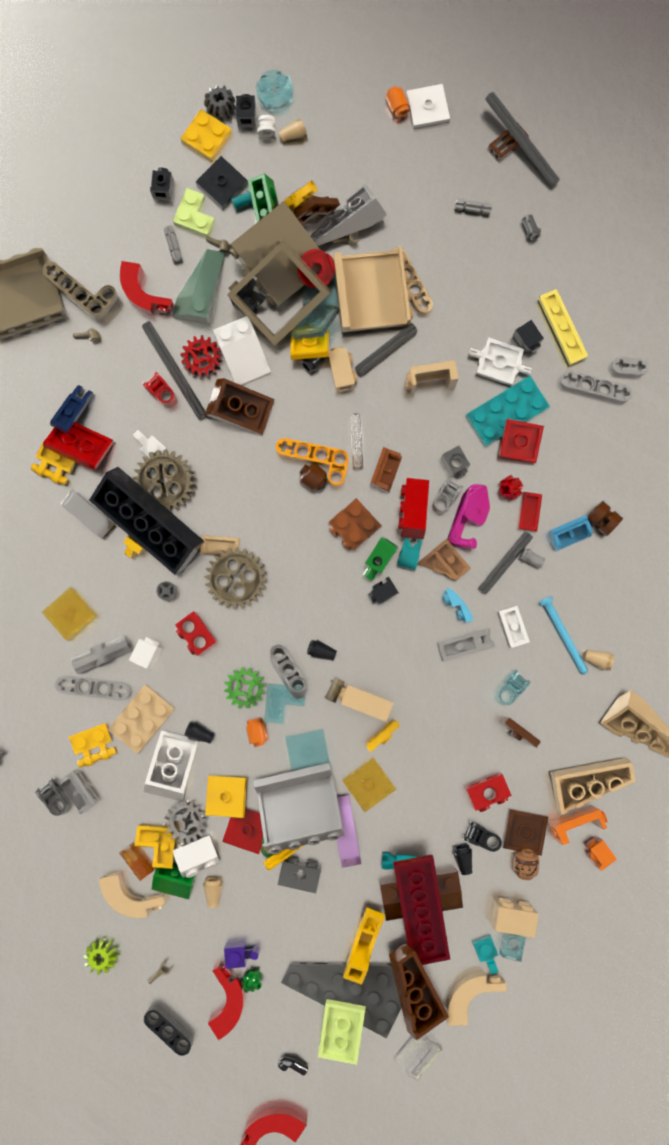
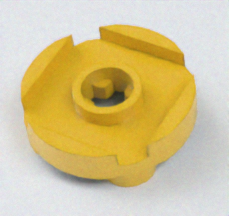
M311 180L304 187L299 188L284 199V202L291 210L301 204L304 199L318 191L317 186Z

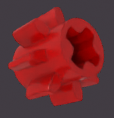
M509 475L500 481L502 485L499 490L503 497H509L510 500H513L522 494L523 484L519 477L513 478L512 475Z

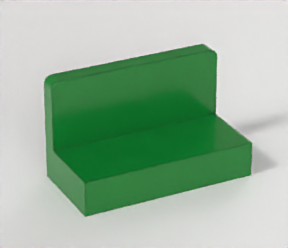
M173 864V869L156 868L151 889L189 899L195 876L183 878L178 865Z

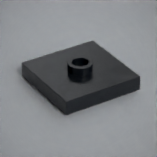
M222 156L195 181L196 185L222 209L232 200L231 198H234L248 184V180Z

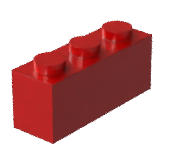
M406 478V484L401 487V496H404V501H400L399 513H403V516L398 521L401 537L424 539L429 480Z

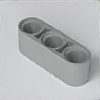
M73 489L60 503L101 539L114 525V523Z
M281 644L274 645L270 649L271 664L290 695L296 699L303 698L307 692L305 678L287 649ZM276 653L283 654V657L275 658L274 655ZM285 669L293 670L291 674H285L283 671ZM299 684L302 685L303 688L301 690H295L293 686Z

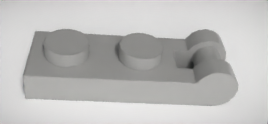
M490 628L439 642L438 646L443 661L495 647L489 635L491 634ZM482 636L484 644L479 645L477 637Z

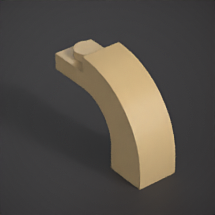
M122 872L104 875L99 878L101 892L106 902L115 911L131 918L148 917L150 914L149 908L152 911L162 909L163 905L168 901L165 893L148 898H137L131 895L125 888Z
M478 971L460 979L452 988L447 999L446 1012L449 1016L446 1019L447 1025L467 1026L468 1006L471 1000L476 995L484 992H507L504 978L489 976V979H486L485 972Z

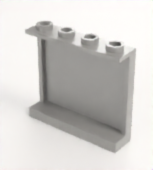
M329 763L253 780L258 797L264 838L262 846L267 854H278L281 850H295L303 845H317L320 841H334L341 836H345L333 771Z

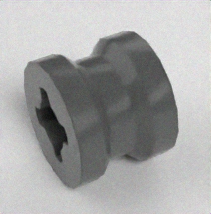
M168 581L161 582L156 590L158 597L164 601H172L178 593L177 587Z

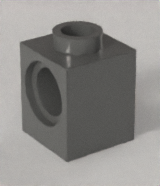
M459 445L442 454L441 459L452 477L455 475L460 477L468 472L467 469L470 463ZM453 459H459L461 461V466L455 467L452 465L451 461Z

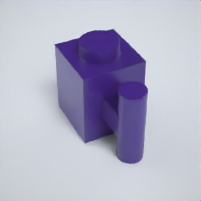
M246 941L226 943L224 947L225 969L246 967L247 959H258L260 948L246 949Z

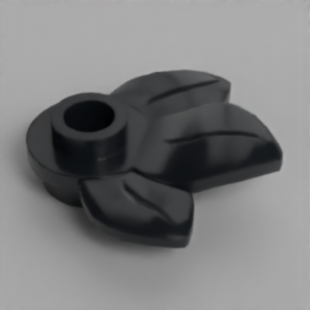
M251 279L237 295L256 314V306L261 305L266 298L254 291L255 279Z

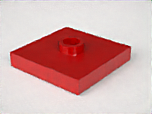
M506 419L499 456L536 463L544 426Z
M245 807L244 818L230 817L222 842L259 855L263 839L260 812Z

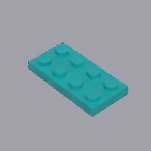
M529 375L466 414V417L484 446L487 447L503 436L506 419L528 422L549 409L550 405Z

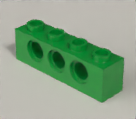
M265 173L248 179L256 222L279 205L274 181Z

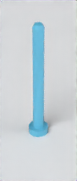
M552 596L541 600L539 603L547 609L581 674L588 673L585 663L551 602L553 601Z

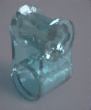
M515 669L497 691L496 701L500 705H511L526 690L531 681H526L518 674V670ZM504 691L510 695L508 702H504L501 698V694Z

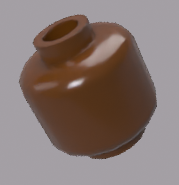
M312 463L309 466L305 464L299 472L301 474L300 483L310 491H319L328 480L326 479L327 473L316 463Z

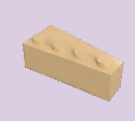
M627 758L550 772L556 808L561 815L568 813L569 810L579 808L591 800H597L611 791L614 792L636 782L633 763Z

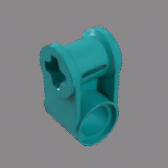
M406 537L400 551L397 566L416 570L422 539L416 538L415 541L418 543L411 546V542L408 540L412 538Z

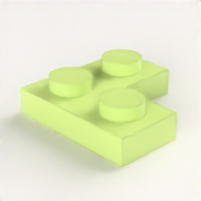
M186 188L174 216L173 224L207 237L215 220L213 217L199 212L205 198L204 194Z

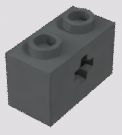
M288 857L282 862L277 885L316 894L321 867L313 861L302 863L299 862L298 858ZM299 870H303V874H305L301 878H298L296 874Z

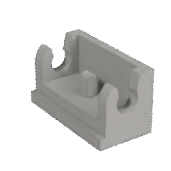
M77 769L58 781L80 814L99 801Z

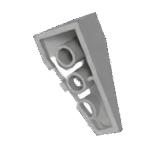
M366 184L346 199L348 203L342 209L338 207L334 211L335 215L331 220H325L310 235L317 246L371 227L381 222L387 215Z

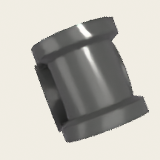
M50 778L43 787L35 790L38 798L45 804L52 815L60 816L70 810V801L53 778ZM58 801L62 802L63 804V810L61 812L58 811L56 808V804Z

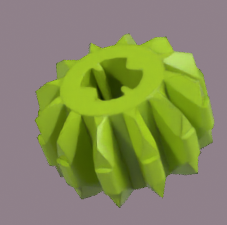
M103 939L99 941V944L93 941L91 946L85 949L87 954H84L83 958L88 961L84 965L85 967H92L90 973L97 969V975H100L102 970L108 973L110 971L109 967L114 968L116 965L114 961L117 960L118 956L113 954L116 951L115 947L109 948L111 945L110 941L106 945H104ZM99 953L101 954V957L104 958L102 961L100 960V957H97Z

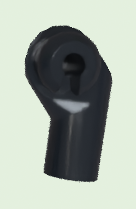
M287 1056L280 1058L281 1061L278 1063V1067L282 1071H287L289 1067L303 1076L308 1072L307 1065Z

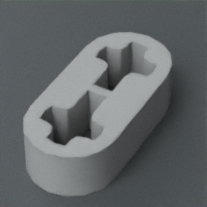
M617 357L611 363V371L618 376L641 377L648 371V363L641 358ZM619 362H621V365H622V366H627V367H623L621 370H619V367L616 366V365H617ZM637 364H640V367L643 369L640 372H638L637 368L631 367H635Z

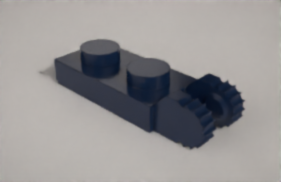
M78 385L68 395L53 416L50 426L68 434L90 402L93 392L88 390L83 398L80 399L78 397L82 393L83 387Z

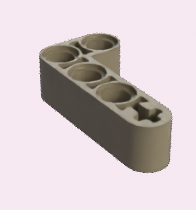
M47 262L43 266L42 271L46 279L95 320L104 318L118 301L116 289L111 285H104L93 295L57 263ZM49 271H55L59 278L57 279V277L52 273L50 274ZM66 281L72 282L71 287L68 289L63 288V283ZM106 292L114 293L111 299L104 298ZM79 294L87 295L84 301L77 300ZM100 306L101 311L96 314L92 312V308Z

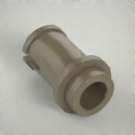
M334 677L330 681L332 683L325 699L336 703L342 687L345 688V682Z

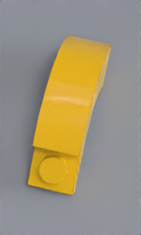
M366 908L350 949L343 978L362 985L385 914Z

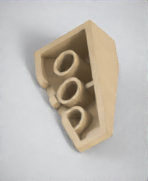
M632 690L617 698L602 719L601 724L615 735L620 737L623 735L633 739L632 742L636 744L641 742L650 746L651 750L669 757V727L645 700Z

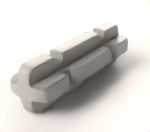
M458 198L455 203V209L490 214L492 204L485 202L482 204V202L472 200L464 201V199Z
M171 225L166 226L163 230L169 252L171 253V259L174 263L180 262L182 257L174 228Z

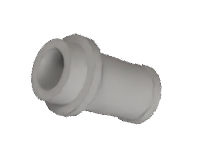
M524 548L520 555L522 562L526 561L538 569L542 568L546 558L531 552L530 548Z

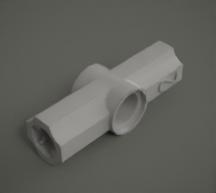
M124 635L108 643H101L90 648V651L72 658L71 662L76 673L80 674L96 666L105 665L113 661L114 658L132 650Z

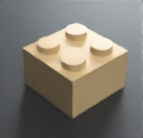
M500 897L499 900H493L490 924L497 932L535 938L539 913L533 906H530L531 903L519 901V903H512L510 899Z

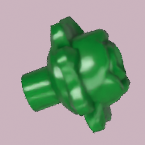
M258 970L249 971L243 976L242 989H244L245 993L254 992L255 989L259 990L262 987L260 982L262 975Z

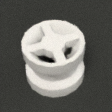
M261 115L257 118V124L259 125L257 129L258 136L268 138L276 134V130L273 127L275 124L273 116Z

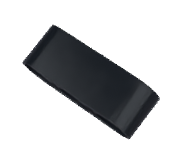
M160 1005L150 1006L144 1015L145 1025L176 1054L180 1056L188 1054L193 1045V1036ZM152 1012L156 1013L159 1019L153 1020L149 1014ZM170 1026L173 1029V1033L165 1032L164 1027ZM185 1040L188 1046H180L179 1041Z

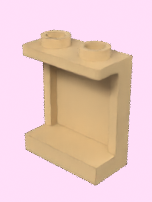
M456 360L410 367L405 378L406 390L410 389V395L415 393L416 383L445 378L447 389L455 388L459 379Z

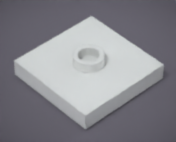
M443 84L406 91L413 128L450 122Z

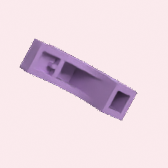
M349 795L338 797L345 836L337 839L342 868L360 865L361 858Z

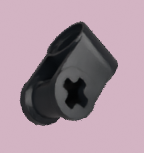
M469 822L470 827L466 836H463V840L491 852L498 851L501 848L502 841L498 834L478 823ZM490 837L497 838V844L493 847L487 845V840Z

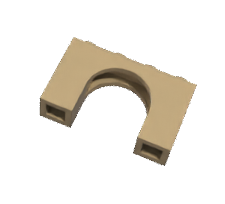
M347 685L346 688L342 687L338 699L341 700V705L387 722L394 704L350 685Z

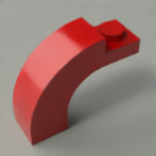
M121 261L120 283L129 302L136 309L150 316L154 315V309L160 313L173 312L174 303L172 299L152 296L141 289L143 269L139 263Z
M221 962L214 966L212 972L225 990L226 1004L219 1012L211 1016L208 1021V1025L218 1040L230 1033L236 1026L245 1000L244 989H242L243 983L240 976L237 974L231 978L232 973L230 969H225Z
M287 1107L264 1109L248 1121L244 1131L246 1134L239 1145H256L261 1137L273 1132L281 1133L296 1143L307 1126V1117Z

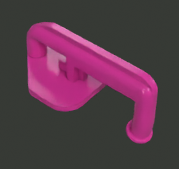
M473 484L463 493L448 535V541L452 545L472 549L477 547L475 538L464 539L461 538L467 519L477 525L485 523L490 510L486 485Z

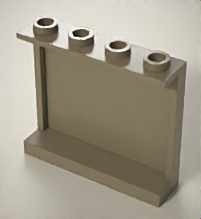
M283 201L229 245V252L235 260H240L243 264L241 268L245 272L249 267L253 269L257 265L255 261L263 253L267 256L271 252L269 247L276 240L281 242L284 239L300 257L305 252L311 249H319V247ZM283 250L253 277L256 288L259 291L262 289L266 294L267 302L275 307L279 306L304 286L297 275L296 264ZM312 264L313 268L311 270L318 274L321 267Z
M33 248L27 253L15 254L9 259L0 260V338L67 316L59 290L43 274V266L49 262L43 248Z

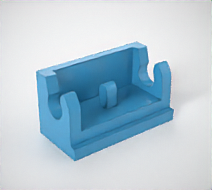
M587 515L550 530L548 534L556 551L591 537L593 530Z

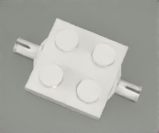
M489 337L482 351L471 348L469 352L470 356L479 358L477 375L512 386L518 372L530 375L532 370L530 367L521 365L524 349Z

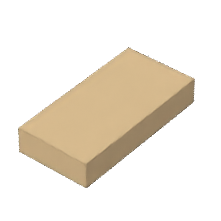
M201 535L204 543L200 547V555L221 556V550L227 554L228 548L235 552L236 547H239L240 538Z

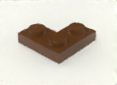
M311 196L306 199L302 206L295 208L293 214L301 224H304L315 214H330L340 206L338 198Z

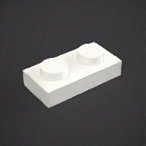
M518 606L498 612L510 648L530 642Z

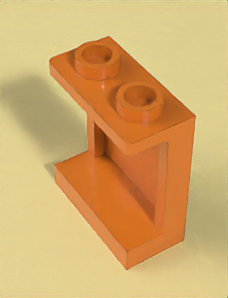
M591 805L548 821L555 840L561 845L570 843L566 833L567 830L594 821L596 826L604 830L607 828L605 823L608 820L604 811H600V809Z

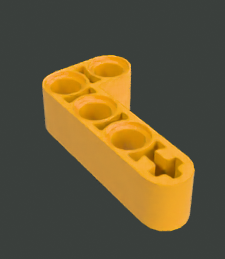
M281 438L277 441L276 452L281 458L308 464L316 463L318 466L328 467L329 485L333 488H339L344 484L349 456L346 451L288 438ZM287 445L288 449L282 452L281 448ZM299 449H307L308 454L300 456L298 454ZM319 452H324L327 454V457L324 460H319L316 455ZM343 456L345 462L338 464L335 462V458ZM339 474L342 477L341 481L333 482L331 480L332 475Z

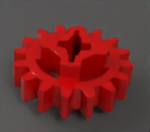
M201 335L200 339L197 340L196 336H194L193 342L187 340L188 346H182L185 352L180 353V355L185 359L181 362L183 365H186V371L191 370L193 376L197 372L200 378L203 373L208 377L209 371L215 373L214 367H220V363L217 360H222V356L219 355L221 350L216 348V341L211 343V337L205 340L204 336ZM210 348H211L212 351H213L214 357H212L211 355H209V352H210L209 349H210ZM189 355L194 358L193 364L189 361Z

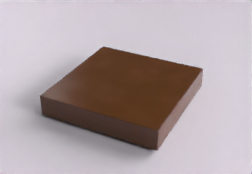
M509 809L502 848L514 851L531 849L535 854L542 856L548 816Z

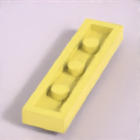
M557 289L539 296L540 304L569 365L586 359L588 354Z

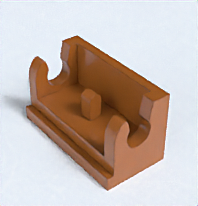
M383 447L370 486L390 492L402 459L400 453Z

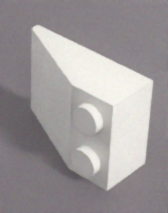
M247 316L213 330L235 383L244 385L271 373L257 335Z
M161 730L145 781L144 792L182 801L198 741L189 740L186 736Z

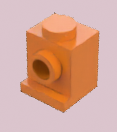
M599 837L597 839L592 838L586 843V847L590 851L587 854L594 863L598 862L595 866L599 870H604L617 860L603 839Z

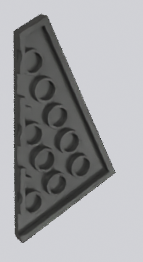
M290 963L281 981L282 984L324 1006L326 999L366 1006L363 1026L387 1039L401 1010L392 965H369L361 985L343 978L345 964Z

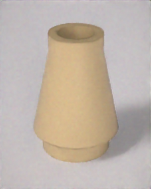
M296 119L278 131L282 142L304 137L303 135L307 134L302 119L298 121Z
M591 650L587 651L585 661L594 664L604 671L606 669L611 671L615 659L611 652Z
M207 877L203 883L208 908L219 906L223 884L219 877Z

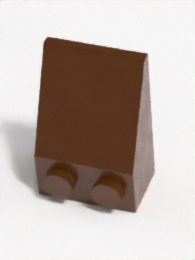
M221 378L216 380L205 415L263 435L275 399L228 379Z

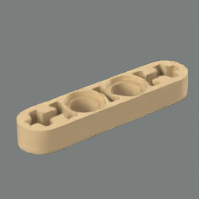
M406 254L407 264L404 263V269H408L412 273L409 281L406 282L407 289L417 285L421 290L418 294L411 292V302L418 314L427 315L432 310L433 302ZM421 296H422V301H423V303H424V304H427V303H428L426 310H425L424 307L420 308V306H421V301H420L419 298H420Z

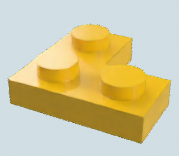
M137 826L135 847L154 848L153 868L173 869V850L175 849L176 838L171 840L172 834L165 833L169 828Z

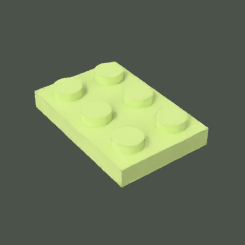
M326 999L318 1058L357 1065L366 1006Z

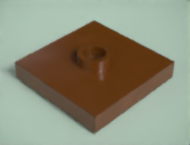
M503 717L499 723L512 732L511 735L518 741L523 740L536 748L541 743L539 739L511 718Z

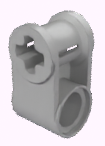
M447 477L433 501V511L439 515L445 514L457 499L464 486L455 484ZM437 501H444L446 508H439Z

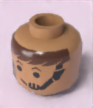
M523 849L515 854L513 871L518 878L532 880L538 875L539 856L531 849Z

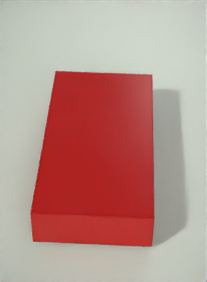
M522 493L517 530L538 531L542 494Z

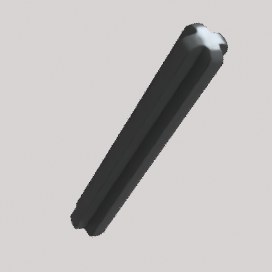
M411 323L359 363L355 367L356 372L360 376L366 373L417 333L416 326Z
M524 532L479 586V590L482 593L487 594L529 544L533 539L530 533Z

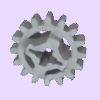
M184 800L181 804L175 803L173 805L174 808L170 807L168 809L170 814L164 816L168 821L163 826L169 828L165 833L172 834L171 840L177 838V844L184 840V844L187 845L190 841H197V837L203 836L200 831L206 830V827L202 824L207 819H202V815L205 812L198 811L199 805L193 807L192 801L187 805ZM184 810V812L182 813V815H181V814L176 815V813H177L178 811ZM189 830H190V831H193V830H194L193 834H191V835H186Z

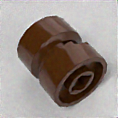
M603 500L587 516L588 521L594 526L598 525V530L605 536H608L623 520V517L616 511L611 512V507ZM605 517L609 519L607 522L603 520Z

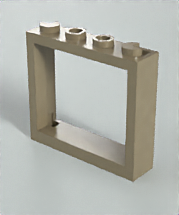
M284 239L281 242L276 240L269 247L271 252L267 256L263 253L255 261L257 265L253 269L249 267L242 274L244 278L239 283L236 280L228 287L230 292L227 294L274 346L331 292ZM283 250L317 287L319 292L273 334L240 299L237 293L269 261Z

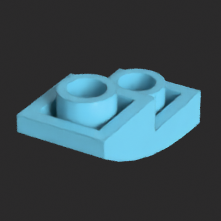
M450 588L444 590L443 599L445 604L450 605V608L459 607L457 614L460 621L463 620L464 623L473 621L472 614L464 601Z

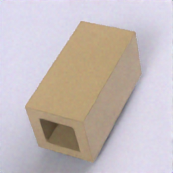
M338 346L332 348L329 351L328 358L336 392L354 389L355 382L358 381L356 371H352L350 365L353 364L352 354L347 352V347L342 348Z

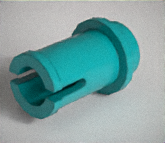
M246 190L247 193L231 198L236 210L250 203L253 205L250 191Z

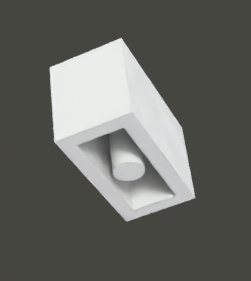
M151 638L139 639L129 661L146 669H153L163 648L158 646L159 642Z
M210 836L173 850L183 878L193 877L198 874V871L203 869H212L220 862Z

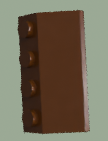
M457 869L436 871L442 911L463 908L462 891ZM396 878L379 881L386 921L402 919Z

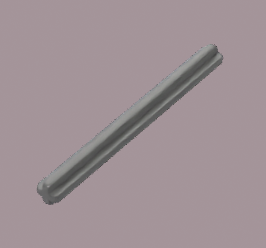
M494 92L488 94L485 98L486 102L549 185H556L560 178Z
M147 321L142 325V328L197 418L205 417L206 411L152 323Z

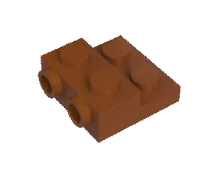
M357 498L328 522L330 526L328 528L335 537L339 535L343 540L341 542L348 551L352 549L353 552L382 527Z

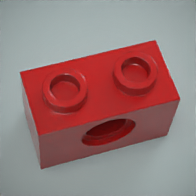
M500 772L464 787L475 811L479 810V812L490 809V805L496 802L498 805L508 801V797L512 796L505 778ZM491 788L493 789V796L487 799L484 797V791Z

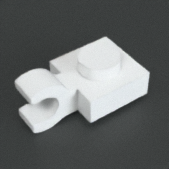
M139 430L133 434L134 438L143 445L140 451L148 458H150L149 452H153L156 456V450H160L163 454V451L167 449L154 436L147 439Z

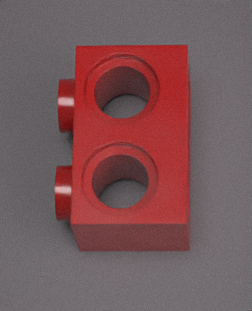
M195 611L175 624L178 628L175 630L177 635L181 639L185 638L188 642L186 647L192 655L201 656L218 643ZM188 622H192L194 630L188 633L185 630V625ZM200 637H203L206 642L203 648L196 646V640Z

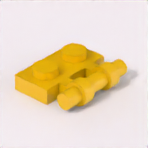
M42 442L35 456L42 461L40 465L33 463L30 469L40 477L45 476L51 479L53 483H60L65 486L68 479L63 477L62 474L64 471L71 474L77 462L44 448ZM49 464L57 467L55 473L47 469Z
M107 723L69 736L74 754L83 753L84 758L77 760L79 768L83 766L89 767L96 761L102 759L105 761L110 759V756L117 754L115 747L107 749L106 743L113 741L110 731H108ZM99 746L100 752L91 755L90 749Z

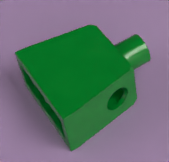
M381 537L365 562L368 567L363 575L373 581L378 572L382 573L399 546L385 537ZM376 557L382 559L380 565L375 563Z

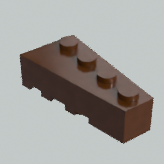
M405 943L390 953L389 957L406 1029L417 1041L449 1018L416 952Z

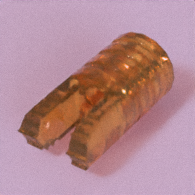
M133 842L129 846L137 857L135 861H132L124 850L119 854L139 881H141L153 872L154 869Z

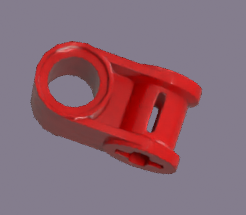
M156 371L151 379L146 383H142L145 389L164 407L172 408L177 403V396ZM166 394H171V398L169 400H163V397Z

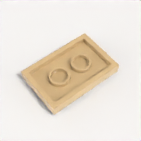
M145 684L109 727L108 731L136 754H139L175 708Z

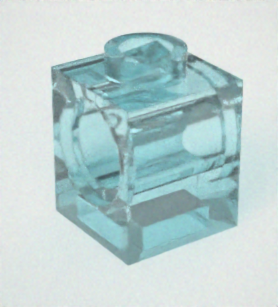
M503 933L499 950L501 957L521 962L526 937ZM512 939L518 941L514 948L508 947V943Z

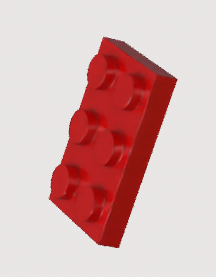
M76 422L68 434L53 428L43 442L44 448L92 470H96L113 445V439Z

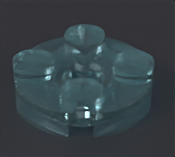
M270 70L263 73L261 79L256 84L257 97L266 109H279L291 102L293 95V84L288 75L285 76L278 70ZM273 86H275L276 89H280L277 91V93L271 92Z

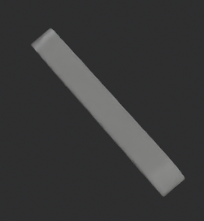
M565 371L559 378V384L564 389L617 403H626L633 395V391L628 385L574 371ZM570 376V380L576 381L578 378H580V380L578 381L576 387V382H570L569 384H566V380L564 378ZM583 380L591 382L590 389L582 387ZM607 385L610 392L603 394L600 391V386ZM614 387L616 388L615 392H621L622 390H625V394H627V396L621 398V394L615 393L614 396H612L614 392Z
M61 676L55 682L56 690L64 694L125 700L131 695L130 686L122 682ZM66 679V683L74 684V680H76L74 687H66L65 690H63V686H60V683ZM83 681L89 685V689L85 693L79 690V684ZM102 683L108 687V691L104 695L98 692V686ZM112 684H114L113 689H121V686H124L123 688L127 690V693L120 697V693L113 692V696H110Z

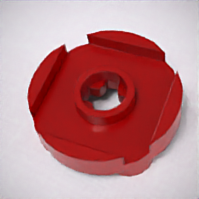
M311 249L305 252L301 259L310 268H313L312 264L320 266L319 274L316 275L325 285H328L335 273L333 258L320 249ZM297 267V275L300 281L306 287L317 289Z

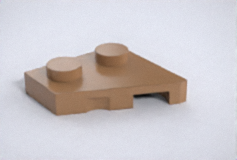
M448 539L444 540L418 562L420 565L454 580L459 579L471 569Z

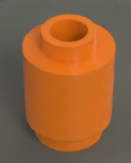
M397 86L390 88L385 98L392 113L396 117L407 114L409 112V103L402 88H397Z
M262 718L247 721L246 731L249 744H253L254 747L265 745V741L268 740L265 722H262Z

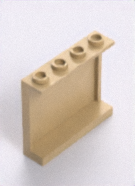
M401 245L398 246V250L345 256H341V252L333 253L342 332L410 324L411 319H413V308L409 307L408 300H411V291L406 286V282L409 281L408 270H404L406 253L402 252Z

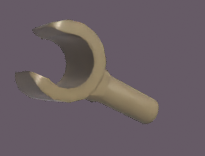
M355 232L350 234L349 237L335 239L333 244L348 242L354 246L359 240H353L351 237H356L359 233Z
M209 236L206 237V241L219 246L220 252L229 254L230 244L227 240L220 241Z
M93 328L88 329L87 332L73 333V338L89 337L91 342L100 340L99 332Z
M167 961L162 962L159 970L147 980L149 984L162 974L167 975L171 972V968L168 971L162 970V966Z

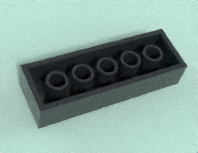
M119 467L105 473L89 499L92 504L174 575L187 567L204 543L203 539Z

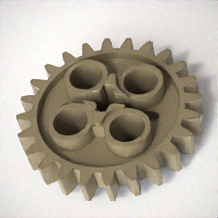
M156 450V456L153 452H149L150 458L142 457L145 463H137L141 468L134 469L138 476L133 477V479L138 480V484L164 507L166 506L169 511L172 510V505L175 509H178V502L184 505L185 501L183 498H191L187 493L194 491L190 488V485L195 484V482L190 481V478L194 477L195 474H189L192 467L185 466L188 460L181 461L183 455L175 457L176 452L172 451L169 455L168 450H164L162 455L160 450ZM170 464L174 465L175 467V473L173 475L169 474L168 472V466ZM152 467L157 471L155 478H152L149 474ZM167 478V482L161 483V479ZM173 483H176L179 487V491L176 494L171 490ZM155 486H157L160 489V495L158 497L153 494V488Z
M236 547L235 552L228 548L227 554L221 550V557L214 555L216 562L209 561L212 568H206L210 575L204 576V578L210 579V582L205 584V586H211L208 593H215L212 599L219 598V605L226 602V608L232 604L233 609H236L237 604L243 609L245 602L251 606V599L257 601L258 599L255 595L262 596L263 593L259 589L266 588L261 583L267 580V578L262 577V574L267 571L260 569L264 563H257L260 558L259 556L253 559V552L247 555L246 548H244L241 553L239 552V547ZM231 559L238 562L236 570H231L228 567V562ZM245 563L246 566L239 575L241 581H236L230 592L227 593L226 589L233 581L231 575H236L242 564ZM246 570L254 572L253 580L245 579L244 573ZM220 576H225L228 579L226 586L218 584ZM236 586H241L244 589L243 596H236L234 594Z

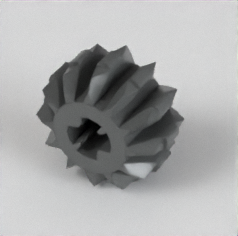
M216 85V89L210 87L209 93H205L206 100H204V106L209 114H213L214 118L220 115L223 119V114L230 116V110H234L235 97L232 96L231 89L227 90L225 85L222 88Z

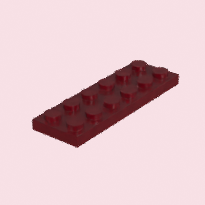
M433 854L394 861L393 866L408 946L416 952L422 965L451 960Z

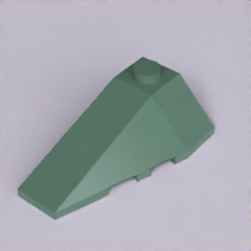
M206 249L177 296L172 317L209 325L225 252Z

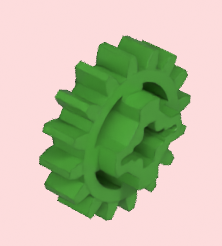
M241 667L239 673L236 669L233 670L234 676L228 675L230 681L224 682L228 686V689H225L224 692H229L226 699L232 698L231 705L238 703L239 709L243 705H245L246 709H249V704H252L254 707L257 706L255 701H262L260 694L266 693L262 691V687H265L266 684H261L260 682L263 680V677H257L258 671L251 673L252 668L250 667L247 672H245L244 667ZM242 675H249L254 679L248 681ZM236 679L237 687L232 691V685ZM242 683L245 685L249 684L248 693L245 691L241 692ZM258 685V691L254 697L252 693L253 688ZM239 695L245 696L248 701H241L236 697Z

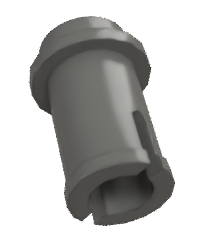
M530 214L528 215V220L525 216L521 221L528 233L527 237L530 240H536L541 236V229L537 227L533 215Z

